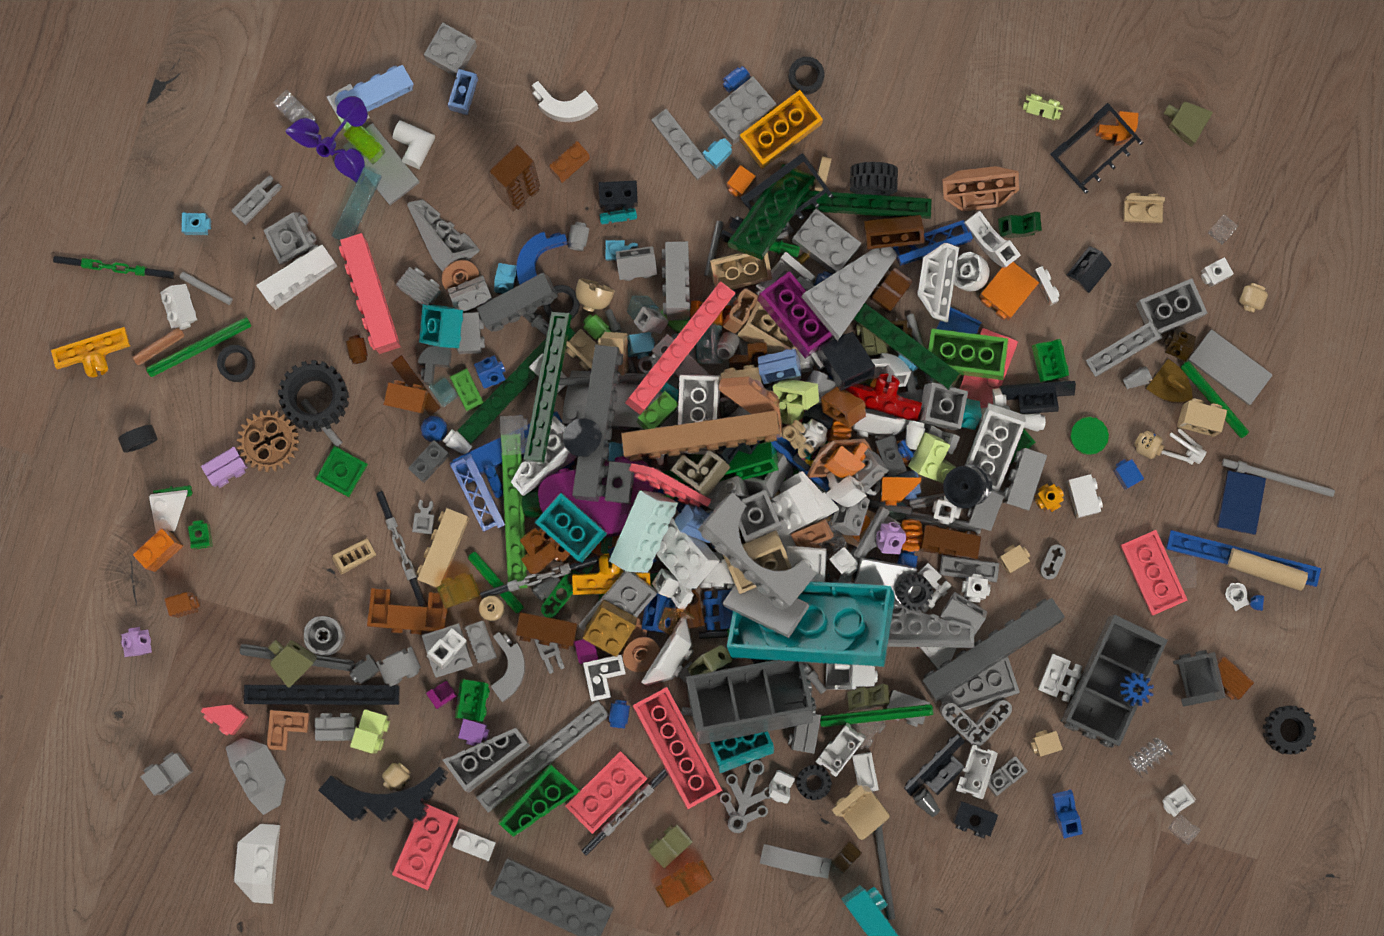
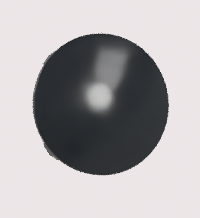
M586 418L572 421L563 433L565 448L575 456L588 457L596 451L602 439V433L598 425Z

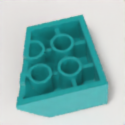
M768 731L708 743L719 773L774 753V745Z

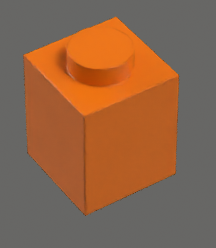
M740 165L727 182L728 192L735 197L744 196L755 181L756 176Z

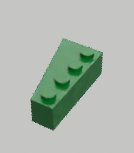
M550 763L498 823L514 837L535 823V821L547 815L554 808L579 793L580 790Z

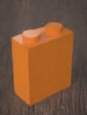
M1012 262L1007 267H1002L980 294L979 298H981L983 305L996 310L995 313L1003 320L1006 318L1009 321L1039 282Z
M161 528L133 556L145 569L156 572L183 545L170 531Z

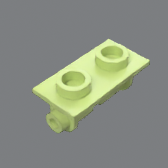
M1036 94L1026 95V100H1029V102L1024 103L1023 109L1027 113L1039 116L1040 109H1043L1042 117L1052 120L1060 119L1061 112H1058V110H1063V106L1060 105L1059 101L1049 99L1048 102L1042 100V96Z

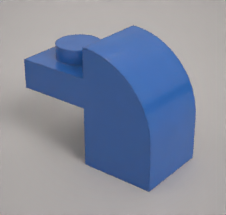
M1072 790L1052 794L1054 813L1063 838L1083 834Z

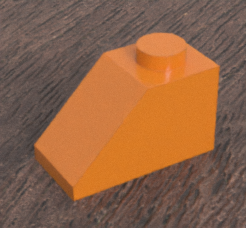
M882 477L881 502H885L887 506H896L897 502H901L921 482V478Z

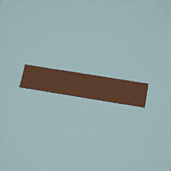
M402 355L391 363L408 387H412L413 384L424 386ZM428 391L425 410L431 416L441 408Z

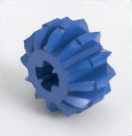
M1136 673L1131 674L1132 680L1126 676L1124 679L1128 684H1120L1121 687L1126 688L1120 691V694H1127L1123 700L1126 702L1131 699V706H1134L1136 701L1138 706H1142V700L1148 703L1149 699L1147 696H1153V693L1149 692L1148 689L1154 688V685H1147L1150 682V678H1146L1143 681L1144 674L1142 673L1139 674L1138 679ZM1135 684L1141 688V691L1138 692L1139 695L1137 692H1133V688H1136Z

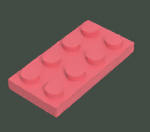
M982 328L980 335L1008 338L985 328ZM1008 338L1009 344L1004 378L1018 344V341ZM964 375L959 389L968 391V399L980 401L981 408H987L988 403L993 404L992 389H998L999 386H1002L1004 379L997 380Z
M631 464L629 471L635 473V478L644 482L646 480L649 481V485L656 489L662 488L664 494L678 497V501L683 504H691L695 507H700V505L708 507L711 499L655 468Z
M1156 530L1120 545L1151 616L1188 601Z
M620 751L565 807L593 834L648 778Z
M425 803L429 807L426 810L427 815L422 821L414 823L392 875L429 890L459 817Z

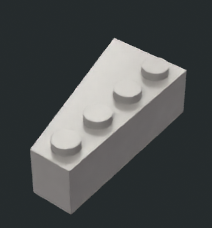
M688 241L665 242V249H662V260H666V267H662V278H666V285H663V296H666V303H663V314H667L668 321L690 320Z
M514 728L491 740L445 758L443 762L462 788L469 793L531 745L521 731Z

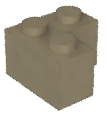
M709 450L698 465L682 455L671 470L679 478L707 497L730 466Z

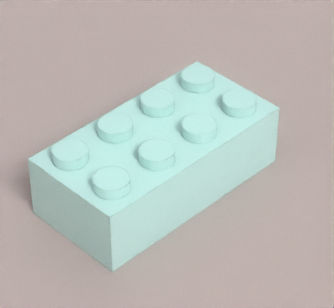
M639 491L609 561L626 572L648 573V570L653 565L655 554L660 549L662 538L668 531V525L676 512L678 503L662 493Z

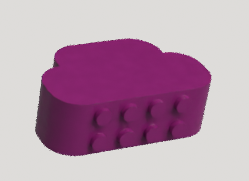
M624 456L614 458V462L633 463L651 467L643 460L632 462ZM605 460L604 466H609L607 460ZM565 468L558 470V474L550 475L542 481L538 490L541 510L544 513L560 493L566 495L607 532L604 538L621 534L639 491L658 492L659 489L650 486V482L647 480L644 482L634 477L631 504L607 502L603 496H600L599 502L576 500L573 496L576 470ZM604 477L602 478V485H603V486H604V485H607V478H606V477H605V478H604ZM616 478L614 480V487L619 488L622 486V478Z

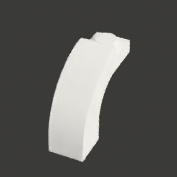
M539 81L532 85L534 91L532 94L539 102L542 100L538 104L539 109L546 116L561 122L580 121L598 109V104L586 90L575 99L564 102L554 99Z
M978 211L964 222L974 236L975 242L999 266L1007 267L1021 256L1010 240H1004L997 234L981 211Z

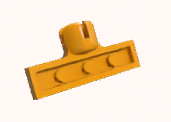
M125 327L53 349L51 353L57 370L77 363H83L86 375L93 378L98 377L97 371H100L101 376L107 373V354L130 347V342Z
M603 554L599 558V573L572 575L573 595L605 594L624 571L615 564H610L609 554ZM634 572L651 585L650 572Z

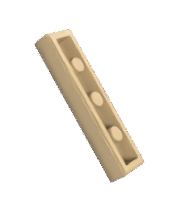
M1232 548L1227 564L1229 568L1299 591L1303 590L1308 577V572Z

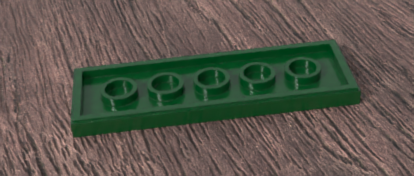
M794 168L765 189L728 241V247L762 260L817 181L815 176Z

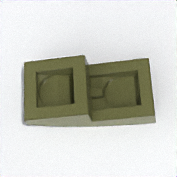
M884 683L868 689L861 687L847 692L850 711L870 709L890 703L888 685Z

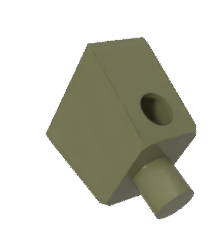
M1183 102L1179 109L1169 104L1163 114L1173 119L1168 128L1192 147L1213 112L1191 103Z
M274 640L268 647L275 654L270 665L289 688L317 659L316 655L293 640H290L285 646Z
M721 645L701 655L687 670L691 676L721 671L732 662L733 657H731L728 649Z

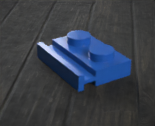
M950 307L948 322L940 321L936 329L976 334L982 322Z

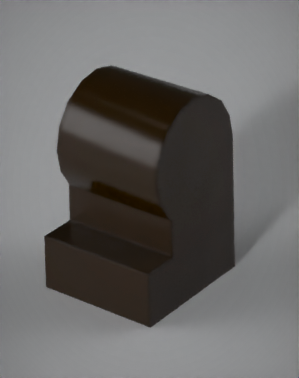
M848 841L831 863L844 873L860 857L862 852Z

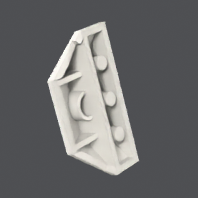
M948 243L942 244L923 257L918 296L931 316L943 322H948L959 252V247Z
M865 408L866 417L854 424L851 429L857 432L856 435L868 437L869 434L876 436L875 439L881 440L892 435L896 436L904 431L906 426L909 425L910 420Z
M683 616L680 618L641 681L646 686L672 680L675 676L678 677L683 670L681 665L685 660L688 661L693 654V650H691L693 643L686 618Z
M260 824L238 842L234 882L252 902L273 904L280 825Z

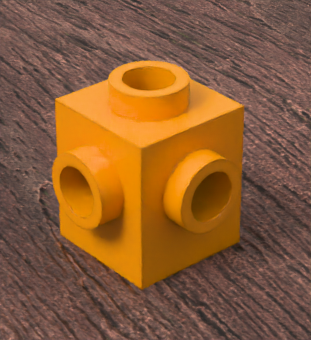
M1047 483L1038 489L1039 493L1035 495V502L1040 509H1043L1044 512L1050 509L1053 512L1061 507L1060 503L1064 501L1062 498L1064 494L1059 486L1056 487L1055 484L1049 486ZM1049 493L1052 494L1053 500L1048 499Z

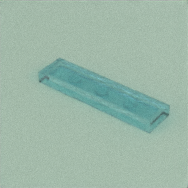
M363 168L332 237L342 240L355 235L382 178L381 175Z

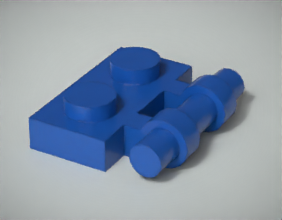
M732 589L718 590V598L712 599V591L704 592L703 606H705L706 611L704 623H707V630H715L714 622H720V629H730L733 610L725 607L723 602ZM713 605H719V616L713 615Z

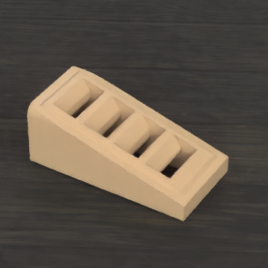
M366 538L333 555L332 559L342 575L376 556V553ZM363 545L368 553V555L366 556L361 549V546ZM357 549L359 555L361 556L360 559L357 558L354 550ZM349 553L354 560L352 563L347 556ZM343 557L347 564L346 566L342 564L340 558Z

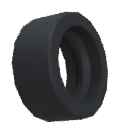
M801 57L792 63L789 69V83L796 92L801 90L803 94H812L821 88L824 81V68L817 59ZM810 65L816 69L818 77L813 85L803 86L797 82L795 73L800 66Z
M565 285L554 286L556 293H566L571 297L573 306L568 313L572 315V320L577 315L580 307L575 290ZM550 304L544 305L546 314L551 318L553 310Z
M230 345L220 352L217 359V368L220 374L227 380L242 382L253 374L255 359L252 353L245 347ZM232 353H241L247 359L246 370L241 374H231L225 367L226 358Z
M144 425L132 429L118 437L124 453L144 448L158 439L152 425Z

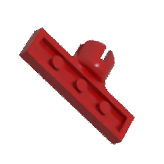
M889 373L879 375L874 388L856 384L846 389L852 395L862 399L867 408L917 422L922 403L897 394L900 381L895 375H892L890 382L887 381Z

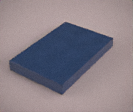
M1227 471L1217 528L1256 535L1266 478Z

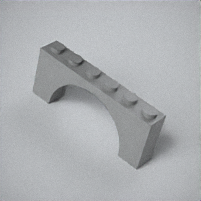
M732 492L721 501L697 530L701 532L704 539L710 541L720 554L728 558L731 565L738 568L748 581L755 584L760 593L766 595L776 608L783 611L792 605L817 573L803 560L786 571H772L756 564L745 552L739 537V521L746 505Z

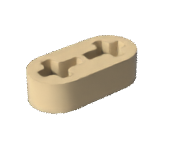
M822 156L818 174L826 183L832 158ZM817 180L814 191H822L823 187Z

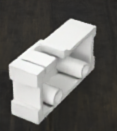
M846 723L837 737L826 746L816 762L819 765H824L836 777L865 740L866 736L861 732L859 734L851 728L849 723Z
M973 745L966 767L962 770L965 772L964 777L960 776L958 782L960 785L957 786L956 791L964 794L968 792L973 794L974 797L983 799L998 753L991 750L985 751Z

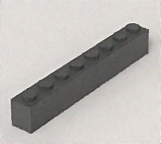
M595 345L584 418L590 419L598 425L602 433V439L596 451L588 457L578 456L573 496L576 500L599 502L600 496H603L604 486L602 485V478H605L606 469L604 464L605 458L608 459L609 447H607L608 440H611L612 437L610 424L611 421H614L615 417L613 404L617 402L618 392L615 390L616 384L620 382V372L618 370L619 365L623 363V354L618 347Z
M1052 598L1041 600L1032 611L1030 609L1025 610L1020 614L1021 618L1016 621L1011 619L1004 624L1005 628L998 631L996 629L988 635V639L984 641L980 639L975 642L974 648L967 652L966 650L959 652L955 660L951 662L947 660L939 666L940 669L936 672L932 670L925 674L922 685L934 703L1061 623L1065 616Z

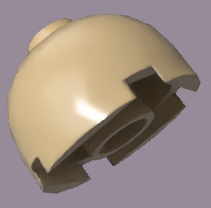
M581 278L576 287V298L584 305L583 309L594 312V309L601 310L606 308L610 304L615 291L606 285L601 286L597 284L598 282Z

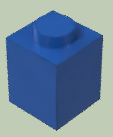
M1124 459L1115 464L1117 468L1113 472L1124 490L1144 479L1133 459L1128 462Z

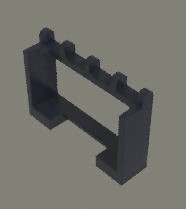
M1109 103L1105 104L1093 115L1092 119L1050 154L1085 194L1089 191L1084 186L1093 178L1100 182L1101 179L1097 174L1107 165L1113 170L1116 168L1112 161L1122 152L1127 157L1131 155L1126 149L1134 141H1137L1139 145L1143 144V141ZM1111 112L1133 137L1089 177L1080 182L1059 158Z
M801 153L742 196L741 200L750 211L753 207L749 202L751 199L802 162H805L823 187V190L797 208L793 216L797 214L802 220L804 216L800 212L811 203L816 208L820 207L816 200L825 193L830 198L834 196L805 154ZM787 225L784 227L785 231L789 229Z

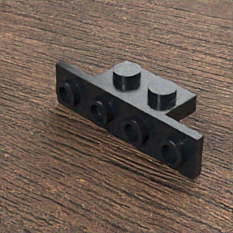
M1076 382L1026 383L999 386L1002 395H1006V400H1018L1020 414L1047 413L1059 411L1057 397L1075 396Z
M957 734L951 737L947 745L942 750L937 751L933 759L928 764H924L915 777L907 781L904 789L910 796L924 783L934 793L939 795L965 768L953 756L965 743L962 736Z

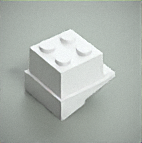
M803 471L782 482L779 487L781 493L770 499L786 535L816 523L839 510L825 492L822 493Z
M826 663V689H856V687L874 686V682H877L878 673L875 671V666Z

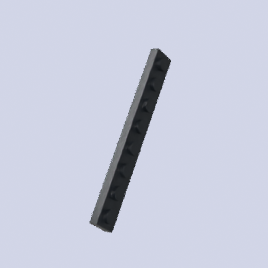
M244 685V704L400 705V685H292L290 688L287 685Z

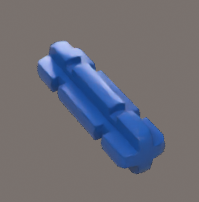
M493 464L484 466V471L493 494L496 498L504 496V490L496 474Z

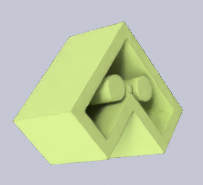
M786 379L773 386V392L776 393L780 401L781 420L784 424H793L794 420L802 419L804 410L819 402L818 384Z
M924 432L914 457H912L908 466L918 474L944 483L946 475L953 468H956L944 459L950 444L940 437Z
M364 709L359 728L355 729L350 747L376 754L379 750L381 751L384 745L383 733L388 731L390 725L389 716Z

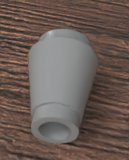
M1145 366L1143 368L1139 367L1122 380L1126 388L1130 389L1149 384V381L1153 379L1148 368Z

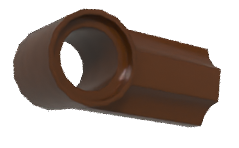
M695 590L691 591L697 598L696 602L688 604L685 608L688 629L705 626L700 596Z

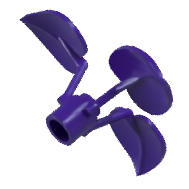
M349 96L339 102L336 113L344 121L331 137L322 139V136L318 134L319 126L309 118L298 119L286 129L285 132L297 143L307 148L316 147V151L321 157L333 156L338 153L334 160L338 171L356 183L359 182L365 170V160L362 154L354 148H350L347 151L344 149L334 150L336 148L334 139L347 122L354 127L362 126L367 120L368 112L366 106L359 97Z

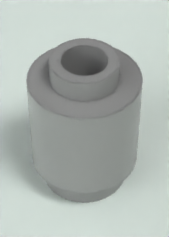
M575 222V225H571L567 242L569 249L584 250L589 234V228L586 227L587 224Z
M732 332L722 334L716 347L718 357L727 360L734 355L740 342L736 334Z

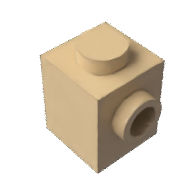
M1014 544L1004 550L1005 554L998 558L1007 574L1030 562L1028 559L1030 555L1025 547L1022 548L1020 545L1015 547Z
M1047 730L1037 732V737L1032 738L1033 742L1030 743L1033 753H1037L1038 757L1063 750L1057 731L1048 733Z

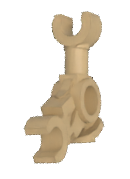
M794 420L793 424L782 428L781 437L787 439L794 449L798 448V454L803 459L806 457L804 449L806 448L811 453L814 451V448L805 442L807 439L801 434L805 432L806 428L801 422Z

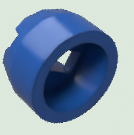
M1254 595L1250 599V606L1254 610L1263 611L1264 595Z

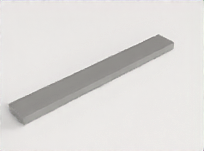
M597 700L477 796L478 801L489 813L609 717L608 712Z

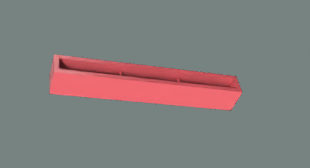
M720 281L625 402L629 407L641 415L736 294L734 291Z

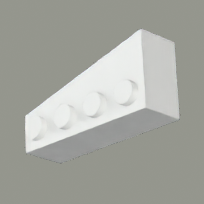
M316 245L309 250V253L297 258L293 263L256 286L269 304L276 310L336 268L337 264L323 245Z

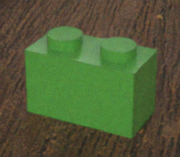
M664 391L638 417L637 423L644 430L659 428L678 409L679 404Z

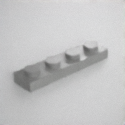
M667 109L651 120L696 180L712 170L711 165Z
M1151 321L1090 357L1086 362L1094 376L1097 377L1158 341L1162 336L1154 322Z

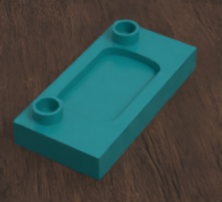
M810 581L797 597L808 603L809 608L789 638L733 611L727 642V649L733 658L884 667L895 595L892 586Z
M859 885L841 898L867 936H898L881 912L888 904L875 886L866 892Z

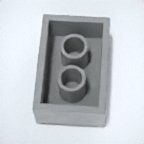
M752 76L709 111V118L730 143L734 145L739 141L741 133L775 109L777 104Z
M817 209L814 210L792 239L794 245L799 246L800 250L807 253L812 259L833 274L843 269L861 246V242Z
M1193 279L1143 298L1136 303L1144 324L1146 325L1153 321L1160 334L1195 321L1207 314Z
M1021 448V451L1016 452L1014 458L1016 466L1015 469H1011L1008 480H1010L1009 488L1005 487L1003 499H1005V504L1029 511L1047 455L1027 448Z

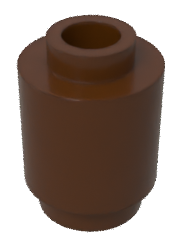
M360 335L348 337L349 340L345 343L349 360L352 361V364L366 362L368 353L364 338H360Z

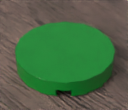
M1094 417L1080 419L1074 424L1070 433L1073 447L1084 455L1099 453L1105 448L1109 439L1108 429L1105 424Z

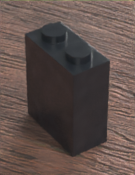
M853 331L842 334L838 341L836 339L825 341L819 346L818 358L840 391L874 377L875 365Z

